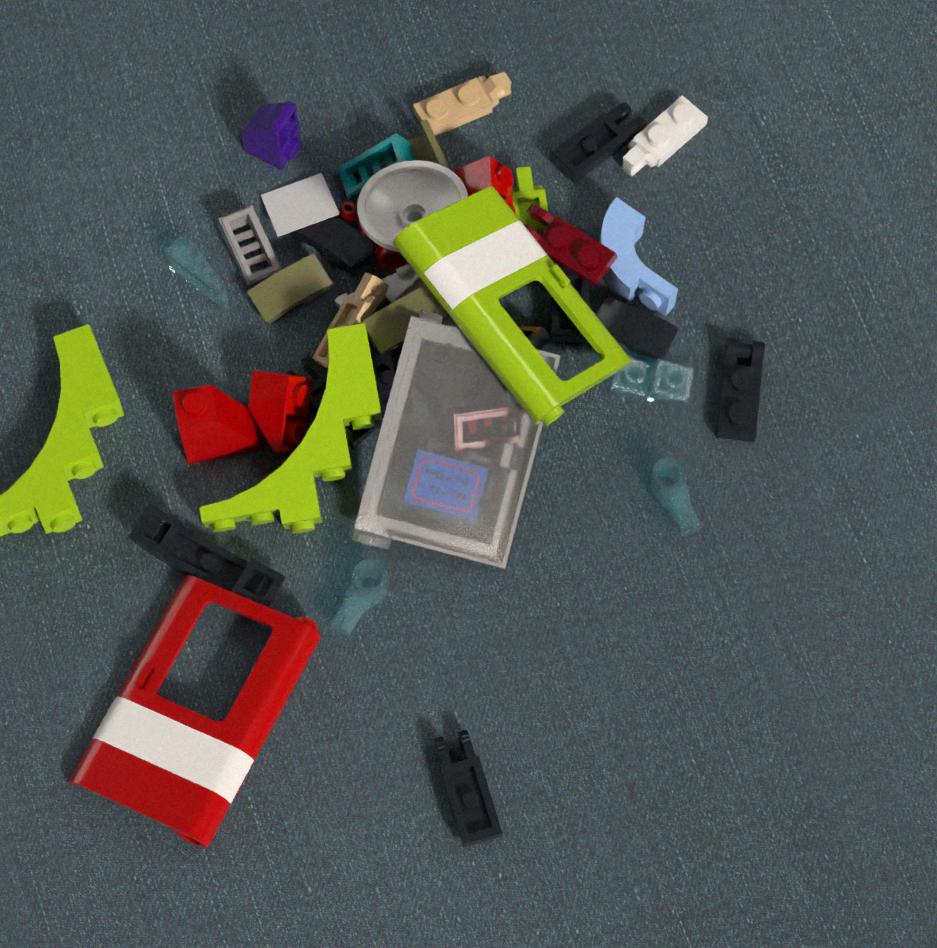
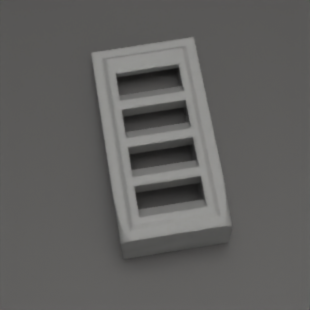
M252 205L218 218L217 226L248 286L267 279L282 270ZM245 225L249 226L250 230L234 235L232 231ZM253 236L255 237L256 242L240 248L238 242ZM259 248L263 252L247 260L244 257V254ZM267 260L269 267L254 273L251 272L250 266Z

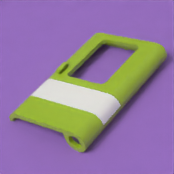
M494 186L487 187L413 222L393 240L394 246L535 425L542 421L546 426L550 425L565 412L561 406L624 369L632 362L631 358L572 286L565 273L552 261ZM532 281L541 282L594 348L601 361L568 381H562L499 303L500 298Z

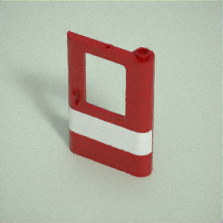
M191 575L184 576L67 782L73 786L83 787L166 825L185 841L200 848L208 849L321 639V635L317 631L318 625L307 617L298 615L295 619ZM212 603L273 629L267 644L228 715L219 722L158 696L160 686L203 610Z

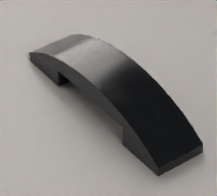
M150 504L147 505L129 534L130 540L182 574L200 578L266 607L271 605L286 579V576L252 558L248 562L184 528L182 521Z

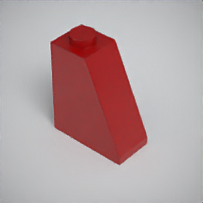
M213 385L172 391L178 427L188 464L263 451L260 429L250 410Z

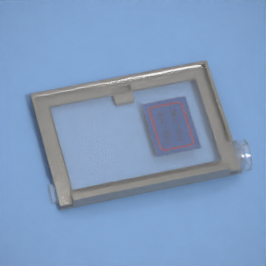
M421 310L419 318L414 316L410 318L351 541L389 550L391 540H396L505 569L543 421L537 425L534 424L459 328L441 324L443 316L437 313ZM536 349L556 374L560 355Z

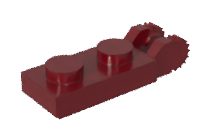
M531 204L527 209L528 214L532 219L546 226L547 229L540 236L528 225L524 224L525 227L554 262L596 287L617 259L616 252L559 217L555 216L554 218L546 210Z

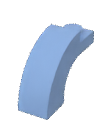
M616 197L605 214L601 229L600 243L617 254V259L604 275V279L612 292L622 302L629 304L638 296L643 305L648 309L657 310L666 316L675 306L678 288L650 270L638 258L634 245L643 235L646 217Z

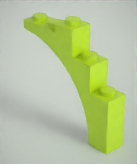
M365 323L327 329L329 365L326 389L316 418L301 444L281 467L256 486L230 499L199 507L201 521L206 528L212 527L213 532H223L235 529L236 522L251 520V525H262L273 522L275 515H280L284 529L291 528L292 533L309 532L315 530L314 524L323 523L315 477L322 476L323 481L345 478V472L353 471L345 426L352 425L354 430L367 429L375 426V421L382 420Z
M89 324L53 337L60 361L61 393L57 415L45 445L30 468L6 492L0 495V536L11 532H25L33 524L40 521L46 534L51 532L60 533L71 529L75 523L83 520L68 481L74 478H88L98 469L104 468L90 428L108 426L114 423L117 418L125 416L120 399Z

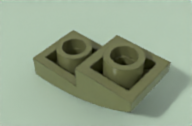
M313 253L268 277L248 290L247 293L264 321L271 324L297 305L308 304L335 284L317 255Z

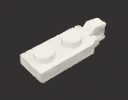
M682 95L633 138L628 144L630 151L623 156L624 161L621 168L632 177L646 164L651 168L655 165L659 167L705 127L708 116Z

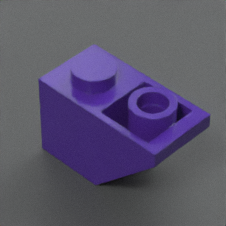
M289 101L260 106L242 132L245 152L280 170L284 168L289 159L294 160L302 145L299 138L300 123L297 119L296 104Z

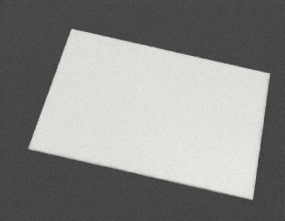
M322 173L261 195L278 237L340 214Z

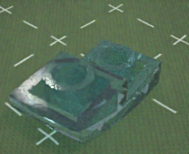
M631 358L632 362L611 376L608 393L652 403L686 405L689 399L694 369L658 359L655 364Z

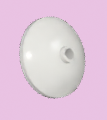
M421 160L399 162L380 170L364 185L357 202L358 218L362 229L371 240L386 249L398 251L393 244V240L413 221H417L468 197V194L461 179L453 171L440 164Z

